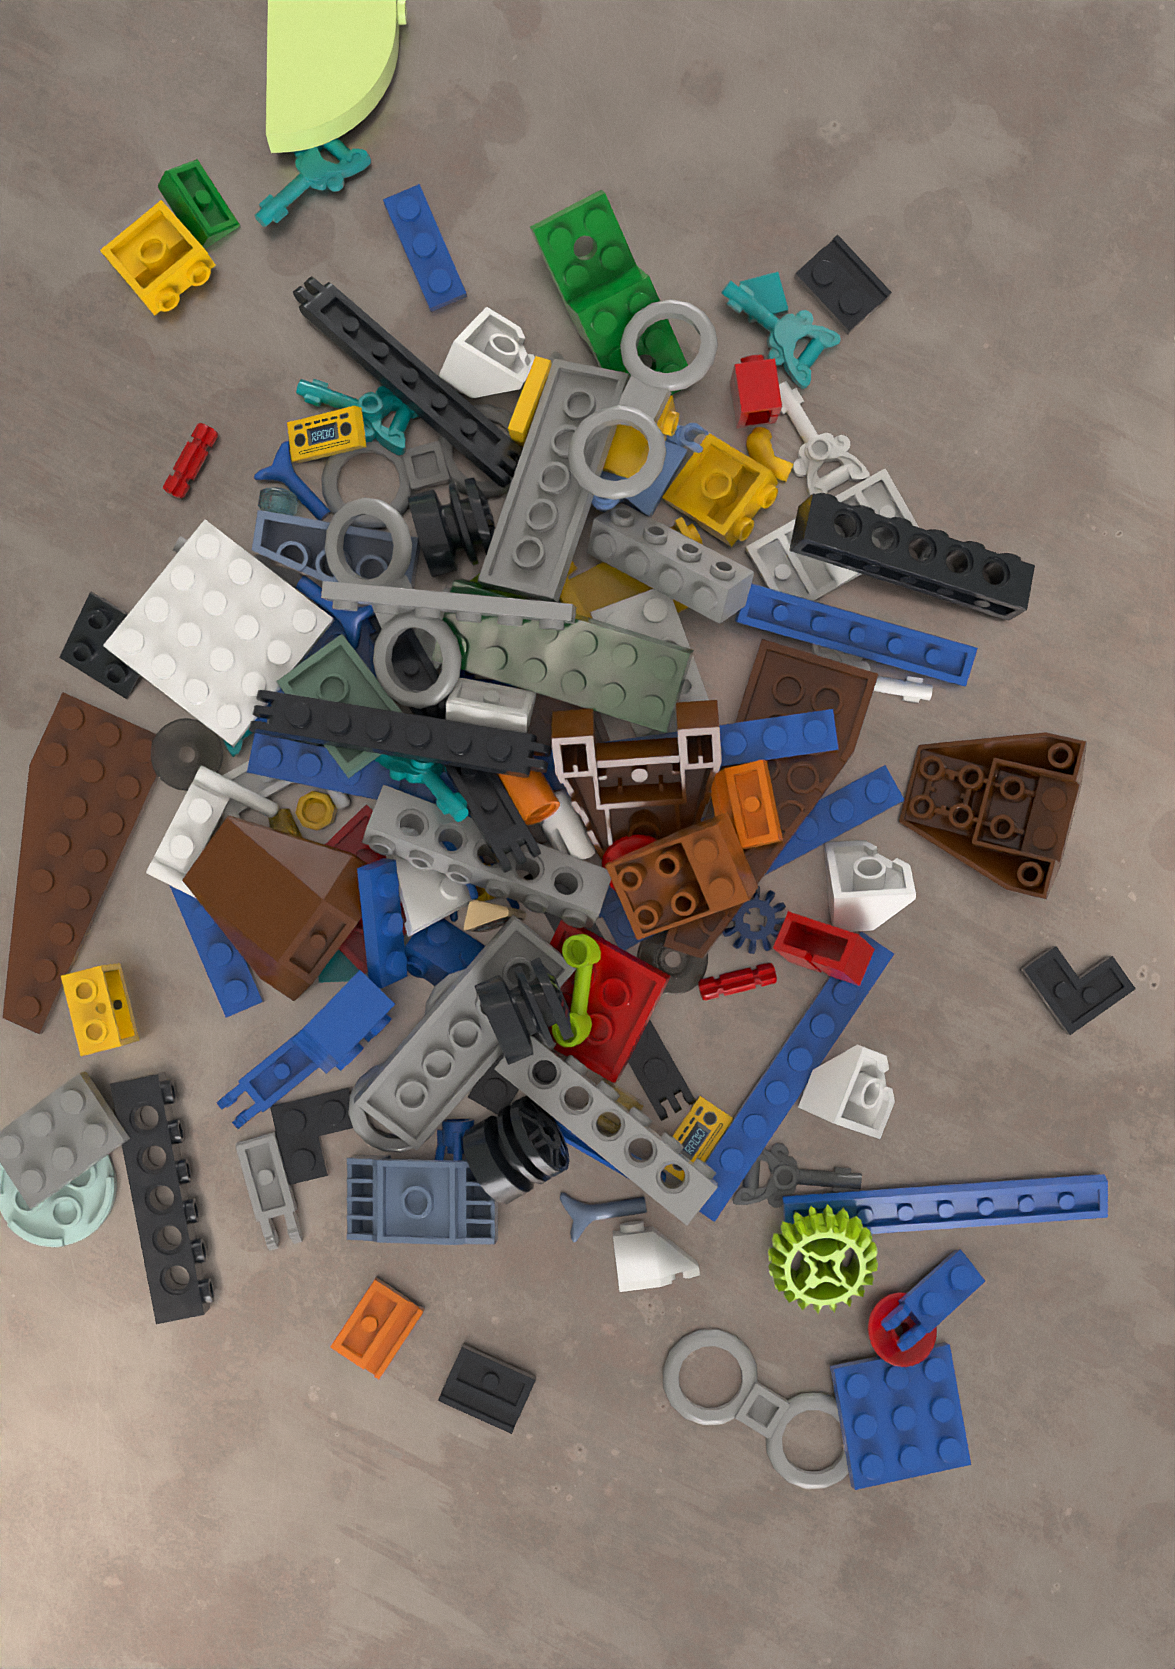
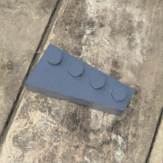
M258 510L252 551L310 575L322 582H338L329 569L325 554L326 530L330 522ZM349 526L344 535L343 551L346 562L352 571L362 578L373 579L379 577L387 570L393 557L394 544L391 533ZM411 536V562L405 575H407L411 587L414 589L421 545L418 537Z

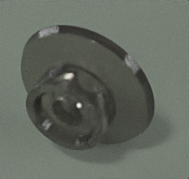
M191 718L177 719L166 724L156 734L151 746V762L156 774L165 784L178 790L188 791L201 765L219 773L223 762V748L218 735L199 720ZM187 746L191 747L195 752V757L191 762L184 760L182 757V751Z
M667 929L642 941L638 947L637 958L671 976L662 994H683L696 987L698 981L703 979L708 966V953L704 959H700L675 951L680 955V963L675 967L668 966L665 962V957L674 950L664 947L669 930Z

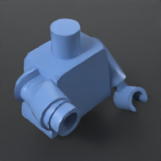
M689 423L685 426L678 425L673 436L667 435L665 441L666 456L663 468L650 487L633 497L617 500L594 495L592 504L597 510L606 512L617 504L624 503L651 518L662 500V496L669 488L686 458L687 449L683 448V446L686 445L696 453L702 452L703 447L694 442V439L700 434L708 435V431L697 423ZM602 471L600 476L602 479L611 481L628 479Z

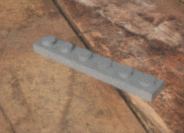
M323 581L321 598L332 601V609L357 611L358 604L374 605V613L398 615L399 608L415 609L416 617L440 619V612L456 613V620L481 623V616L483 615L498 617L497 624L507 626H522L523 619L539 621V628L550 630H564V623L575 624L576 607L568 603Z

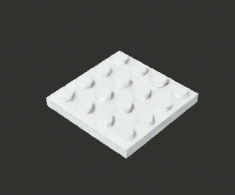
M204 519L103 646L234 747L249 729L250 722L255 721L257 718L252 714L254 706L268 705V703L256 699L258 690L278 692L280 686L276 681L303 661L334 622V619Z

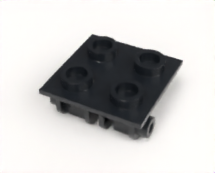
M91 591L59 658L123 698L128 699L140 674L103 646L126 618L128 612L119 609L108 602L107 599Z

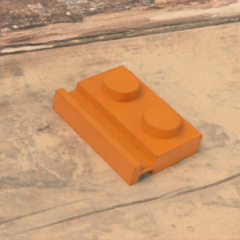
M762 759L725 768L716 773L711 787V798L715 816L728 813L742 849L783 841L767 761Z
M376 1277L330 1348L363 1370L366 1369L379 1380L425 1309L417 1306L409 1298Z

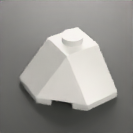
M486 307L454 340L439 377L455 391L464 393L470 398L519 390L526 382L535 357L533 354H527L523 346L525 336L521 328Z
M866 840L825 843L828 906L832 926L850 932L871 931L916 899L913 876L908 863L898 858L894 861L889 860L877 853V846Z
M857 1044L813 1069L809 1081L803 1090V1096L798 1108L831 1123L880 1139L895 1103L893 1089L886 1086L884 1075L889 1070L887 1056Z
M643 1221L622 1223L620 1224V1230L613 1231L620 1292L672 1284V1280L676 1279L675 1274L683 1272V1278L688 1279L700 1275L697 1261L653 1226L644 1227Z

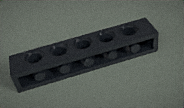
M813 493L798 506L789 551L1008 621L1027 610L1035 565L1021 561V557L1012 553L999 554L985 549L983 544L975 541L962 542L950 538L942 530H925L913 526L912 522L905 518H888L876 514L875 510L868 506H851L839 502L835 496L827 493ZM834 524L842 528L845 537L840 536L836 532ZM872 536L879 540L881 549L875 546ZM909 548L915 551L918 561L911 556ZM946 560L953 565L954 572L948 568ZM983 572L988 575L990 583L984 579Z
M165 1072L113 1082L110 1084L116 1118L130 1137L128 1141L122 1144L155 1322L156 1324L205 1315L210 1309V1303L214 1302V1289L211 1279H205L202 1263L207 1261V1253L204 1240L202 1238L197 1239L194 1223L199 1222V1211L195 1198L189 1199L187 1183H191L192 1180L191 1169L188 1160L182 1159L179 1143L184 1142V1133L180 1119L174 1120L171 1105L176 1103L174 1083L172 1079H166ZM144 1106H151L157 1111L158 1123L155 1127H148L141 1121L140 1112ZM151 1146H158L164 1150L166 1162L163 1166H155L149 1161L148 1150ZM158 1186H166L173 1192L174 1201L171 1206L161 1205L157 1201L155 1192ZM165 1226H174L180 1231L182 1237L180 1245H170L165 1241L163 1237ZM173 1266H181L187 1270L189 1274L188 1284L179 1285L172 1280L171 1268Z

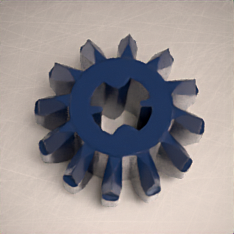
M758 886L751 900L745 902L732 919L733 926L723 931L724 937L731 936L736 932L739 934L732 944L735 949H739L746 938L748 939L747 950L750 954H755L756 940H760L761 946L765 951L772 949L767 936L771 935L774 939H777L779 931L773 928L775 924L782 926L785 918H775V913L786 908L784 902L777 903L772 907L769 905L775 897L774 891L769 890L764 898L759 900L760 886ZM757 908V914L764 916L763 926L757 925V931H750V924L743 922L744 914L750 915L749 909Z

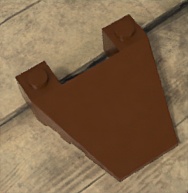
M717 700L676 702L678 737L597 743L593 708L552 711L551 741L555 774L559 782L564 784L570 795L571 804L575 812L580 814L586 826V832L601 860L607 848L622 837L646 835L660 840L688 826L701 822L705 806L708 804L711 796V787L715 775L719 772L722 763Z

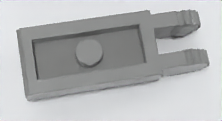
M276 1131L237 1142L235 1144L252 1208L256 1222L260 1221L267 1248L271 1251L279 1247V1237L271 1218L283 1214L287 1224L288 1235L293 1244L303 1242L299 1219L295 1212L297 1205L292 1187L289 1185Z

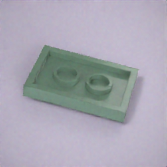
M343 634L276 681L285 694L402 713ZM323 744L348 779L381 755Z

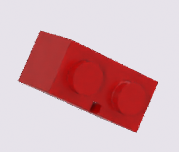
M760 354L741 358V363L734 364L730 379L736 429L776 423L778 414H780L782 409V401L775 358L765 360L764 355Z
M789 911L773 946V949L790 963L819 973L823 971L828 976L858 986L862 982L875 950L859 934Z

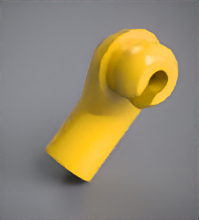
M765 427L754 428L746 440V449L749 457L770 469L775 478L786 482L794 464L774 455L770 441L772 434Z

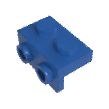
M443 918L418 931L405 946L407 971L414 977L423 978L435 986L447 975L466 969L485 946Z

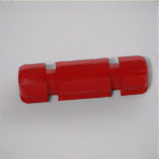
M199 423L196 425L191 434V437L194 439L192 442L188 441L173 467L174 475L169 474L163 485V489L176 498L182 499L185 497L190 488L189 480L194 481L209 454L206 451L208 446L212 448L218 437V432L206 424Z
M772 963L756 965V969L751 970V967L720 974L717 979H714L713 976L698 981V988L701 998L707 1001L719 998V994L724 993V996L755 989L756 985L759 984L762 987L775 984L777 982V975Z

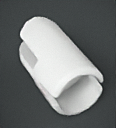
M566 789L554 792L560 802V807L553 815L539 822L550 847L581 860L591 858L595 854V847L586 832V827L580 814L575 812L571 804L570 795Z

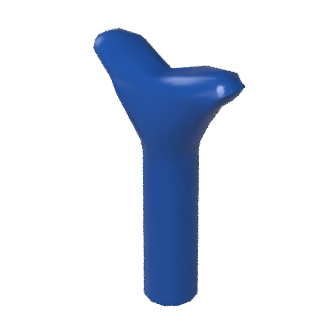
M285 441L279 447L273 464L259 470L255 474L254 479L274 480L284 483L317 520L323 521L331 511L295 473L289 455L290 444L289 441Z
M304 575L297 583L296 589L334 616L343 627L348 642L353 649H356L361 638L362 621L373 614L372 605L358 607L357 611L332 609L333 602L321 598L322 588Z

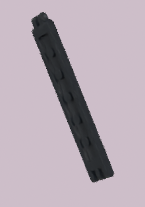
M309 277L304 282L305 288L299 286L293 291L295 299L301 304L299 310L305 318L497 485L505 488L511 483L510 477L513 478L523 450L517 443L332 283L327 282L325 285H322L314 277Z
M376 614L368 618L374 630L373 633L369 634L373 646H375V641L382 629ZM406 629L398 636L392 649L391 661L394 673L400 682L409 689L425 691L436 683L439 674L413 629ZM449 695L436 705L421 709L409 707L413 715L446 720V702ZM441 764L456 791L467 801L466 808L504 873L512 870L511 863L506 857V854L510 852L519 866L527 862L520 848L521 846L526 845L528 852L533 858L541 854L539 846L496 773Z
M258 690L256 699L264 703H270L271 706L255 705L252 713L256 717L267 719V723L251 721L249 726L251 732L522 778H528L530 771L546 773L549 763L533 759V756L550 757L552 747L549 745L536 743L537 736L529 733L267 690Z
M529 873L524 876V879L533 880V877ZM562 884L554 885L559 893L564 895L571 894L566 886ZM545 912L544 914L555 932L562 918ZM595 922L591 929L584 926L585 929L604 939ZM649 1019L628 1063L660 1120L663 1121L668 1118V1114L661 1105L662 1102L668 1100L676 1114L682 1110L675 1097L676 1094L682 1092L683 1098L689 1106L695 1103L696 1100Z

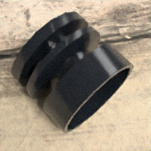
M474 477L464 480L468 498L462 500L456 484H449L450 503L442 505L434 489L408 496L415 529L432 578L458 570L457 551L465 550L473 566L479 564L475 546L483 544L487 555L496 526L487 497L477 486Z
M540 957L530 961L537 979L528 982L521 966L514 968L518 985L514 989L510 990L500 975L474 986L508 1065L534 1054L530 1035L536 1032L539 1033L548 1047L555 1045L548 1030V1027L557 1024L564 1041L574 1037L571 1030L568 1005L555 976L543 965Z
M527 1095L514 1101L512 1105L499 1110L497 1117L490 1116L465 1130L462 1139L464 1154L477 1182L489 1196L503 1204H508L531 1191L535 1183L541 1185L552 1177L568 1169L570 1162L567 1144L556 1121Z

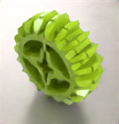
M828 1204L823 1213L817 1214L816 1209L810 1206L808 1216L803 1217L795 1211L793 1216L795 1223L791 1224L782 1221L780 1226L782 1233H773V1247H769L768 1258L771 1261L768 1265L769 1273L774 1278L776 1289L778 1292H784V1297L788 1303L797 1299L798 1306L802 1310L811 1303L813 1304V1309L818 1314L823 1305H829V1308L835 1313L837 1303L843 1301L850 1307L852 1295L863 1297L865 1293L863 1285H873L874 1277L872 1272L877 1271L878 1268L876 1259L878 1251L875 1242L872 1241L871 1231L867 1227H863L861 1220L857 1216L849 1219L848 1212L844 1208L834 1215L832 1208ZM851 1247L854 1250V1255L851 1263L846 1268L842 1260L846 1257L845 1252ZM799 1250L803 1254V1259L800 1261L801 1267L795 1271L791 1267V1263Z

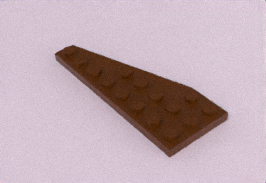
M765 639L761 640L735 723L833 709L839 750L766 760L783 841L743 849L757 885L854 754L878 678V673ZM741 764L721 766L720 771ZM712 798L710 799L704 820L715 817ZM744 903L670 928L664 947L704 959Z
M64 692L61 694L29 765L2 1017L37 1034H43L63 990L61 976L70 974L175 743Z

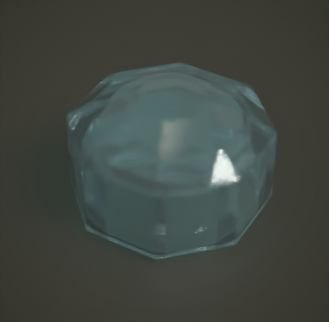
M264 488L260 490L258 507L262 511L294 516L297 512L299 499L293 492L284 488Z

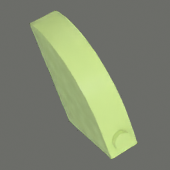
M268 0L266 137L271 153L295 152L326 144L353 129L376 107L386 92L396 68L399 52V25L407 24L406 0Z

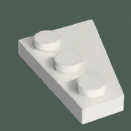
M411 827L400 828L407 836L415 837L419 835ZM439 842L440 846L443 849L447 850L442 842ZM394 854L386 855L387 859H396L400 903L403 905L407 919L404 924L408 937L469 905V902L472 901L466 884L456 883L450 880L446 874L433 869L423 870L416 868L407 859Z

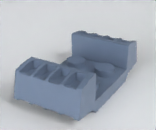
M360 1155L347 1158V1240L439 1245H494L498 1241V1202L489 1196L477 1182L467 1159H391V1155Z

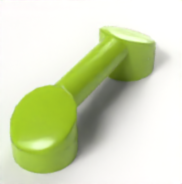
M578 934L567 938L562 947V954L566 963L573 968H577L571 1011L569 1013L571 1030L574 1037L564 1041L557 1024L552 1026L554 1039L563 1047H572L582 1043L588 1037L592 1026L591 1018L587 1013L593 964L600 960L601 952L596 941L585 934Z

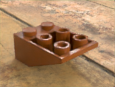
M727 812L688 826L605 865L637 940L750 901L758 889L757 882Z

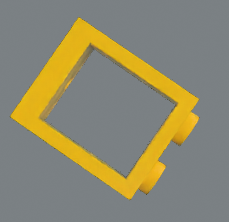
M120 963L101 965L61 976L80 1056L140 1041ZM116 1000L122 1002V1008L119 1010L115 1009L113 1005Z

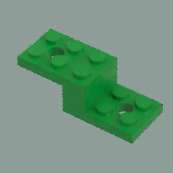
M599 190L530 226V229L577 333L590 346L599 368L629 373L623 364L620 349L624 329L635 313L651 303L659 302L660 299L650 276L637 266L606 193L603 190ZM582 236H590L593 240L591 252L586 256H576L574 253L576 240ZM668 319L659 320L647 327L639 339L637 351L638 356L647 354L652 357L650 369L656 372L672 373L688 366ZM681 390L671 391V395Z

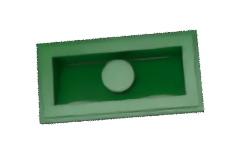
M198 159L164 172L158 183L161 194L176 217L204 249L239 228V222Z

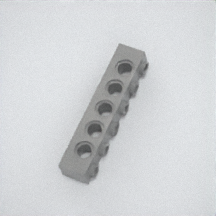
M383 785L362 843L369 845L373 851L379 854H394L407 859L416 868L439 871L446 874L450 880L456 883H471L484 888L493 897L516 900L523 903L527 909L533 912L553 914L561 917L566 924L578 928L584 926L592 928L600 914L611 881L607 869L539 843L537 845L540 848L541 854L535 858L528 852L526 845L520 847L527 862L520 866L516 863L511 852L506 854L511 863L512 870L504 873L472 818L467 816L464 820L457 822L450 814L444 815L436 804ZM411 827L419 835L415 837L407 836L400 828ZM439 842H451L457 850L447 851L440 846ZM478 856L490 857L495 865L487 866L482 864ZM525 870L529 872L533 880L520 878L516 871ZM562 884L566 886L571 894L564 895L559 893L554 885Z
M536 1032L530 1035L533 1055L508 1065L504 1056L495 1067L498 1073L686 1226L718 1188V1183L712 1179L716 1172L699 1158L691 1162L680 1152L684 1149V1146L667 1132L660 1137L648 1127L652 1120L635 1106L628 1111L617 1102L621 1095L603 1080L596 1085L585 1076L589 1069L571 1054L564 1059L553 1050L557 1045L554 1040L555 1045L548 1047L539 1033ZM541 1060L552 1062L557 1070L556 1078L548 1083L538 1080L534 1073L537 1062ZM573 1086L584 1088L589 1096L588 1104L582 1108L570 1106L566 1100L567 1090ZM605 1112L616 1114L621 1121L620 1129L613 1134H606L598 1127V1117ZM637 1138L648 1140L653 1147L652 1154L643 1160L634 1158L629 1151V1145L633 1140ZM676 1164L684 1170L685 1177L680 1184L668 1185L662 1180L661 1171L667 1165Z

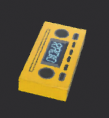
M351 406L287 422L292 462L303 463L367 447L361 407Z
M699 1095L672 1137L684 1146L680 1153L691 1162H694L697 1158L705 1162L732 1122L733 1117ZM670 1164L663 1168L683 1181L685 1173L680 1166Z

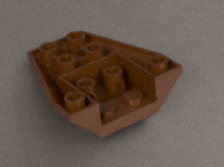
M1044 732L921 744L918 746L899 822L1004 889L1047 900L1062 864L1082 785L1087 742Z
M228 815L182 881L259 978L292 1001H295L313 984L362 917L357 869L368 865V863L351 852Z

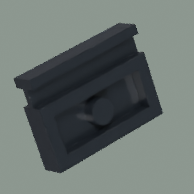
M838 234L826 247L824 246L800 268L794 276L847 335L874 312L882 302L886 301L892 293Z
M462 1344L438 1401L512 1434L536 1381V1377Z

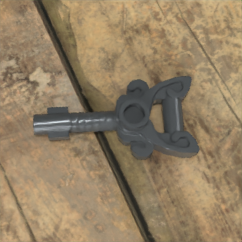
M776 1143L772 1145L770 1151L766 1148L763 1149L743 1179V1186L735 1192L733 1204L749 1205L767 1199L769 1205L778 1208L783 1205L782 1196H791L795 1192L797 1185L833 1187V1192H850V1189H861L862 1174L851 1173V1168L834 1167L833 1172L798 1169L796 1160L792 1156H788V1148L782 1143ZM760 1160L768 1163L771 1172L765 1187H759Z

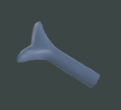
M561 1192L560 1194L561 1203L573 1219L570 1231L573 1242H577L585 1228L592 1221L647 1213L645 1197L592 1205L572 1199L566 1193Z

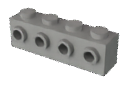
M623 503L617 504L612 509L594 518L587 553L719 624L746 606L754 571Z

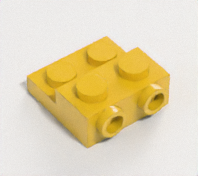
M162 200L100 250L154 316L160 311L167 312L174 309L179 303V295L191 285L200 286L204 284L210 277V270L216 265L203 246Z
M709 433L700 444L703 447L702 452L693 453L662 498L667 504L696 521L703 530L732 547L737 540L744 541L749 537L755 524L752 519L761 507L767 509L773 504L778 494V488H776L778 481L770 469Z

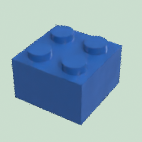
M359 970L302 1028L292 1041L326 1074L334 1067L341 1071L364 1049L359 1043L362 1038L369 1042L392 1020L387 1013L395 1003Z

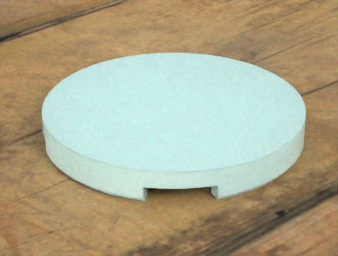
M109 1154L41 1204L31 1209L0 1163V1212L8 1223L7 1226L19 1237L30 1243L45 1247H61L78 1242L95 1232L106 1220L113 1207L117 1191V1179Z

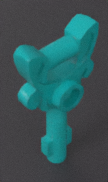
M338 138L311 149L295 151L294 154L297 159L295 163L299 175L275 197L269 194L259 203L260 210L254 215L256 220L263 227L268 226L272 221L278 223L288 214L286 208L309 186L317 190H324L328 187L331 191H340L345 184L344 178L357 174L371 164L370 155L363 149L353 148L350 150ZM325 148L340 162L334 164L324 160L320 153L321 150Z
M730 280L721 291V294L729 299L726 303L738 314L744 310L745 313L770 332L767 337V346L771 349L767 354V359L775 358L776 366L783 363L789 377L801 389L809 386L811 382L810 367L821 352L826 348L836 346L841 341L840 335L835 331L823 326L812 325L814 318L812 313L807 310L799 311L795 315L792 313L778 319L752 298L754 292L743 283L737 286ZM804 336H808L811 338V341L798 359H796L793 355L796 342Z
M301 379L296 389V394L304 396L306 403L320 407L321 403L337 409L351 406L361 407L366 442H372L376 439L383 447L398 456L406 452L404 432L410 419L419 416L393 395L384 385L378 387L376 393H365L359 400L329 389L328 383L313 379L312 382ZM391 411H396L389 428L384 427L382 419Z
M384 754L375 759L376 762L390 770L389 776L393 780L400 781L406 778L410 783L425 784L437 798L436 805L444 815L450 814L457 822L464 820L468 816L467 801L459 792L453 793L439 777L443 770L441 764Z

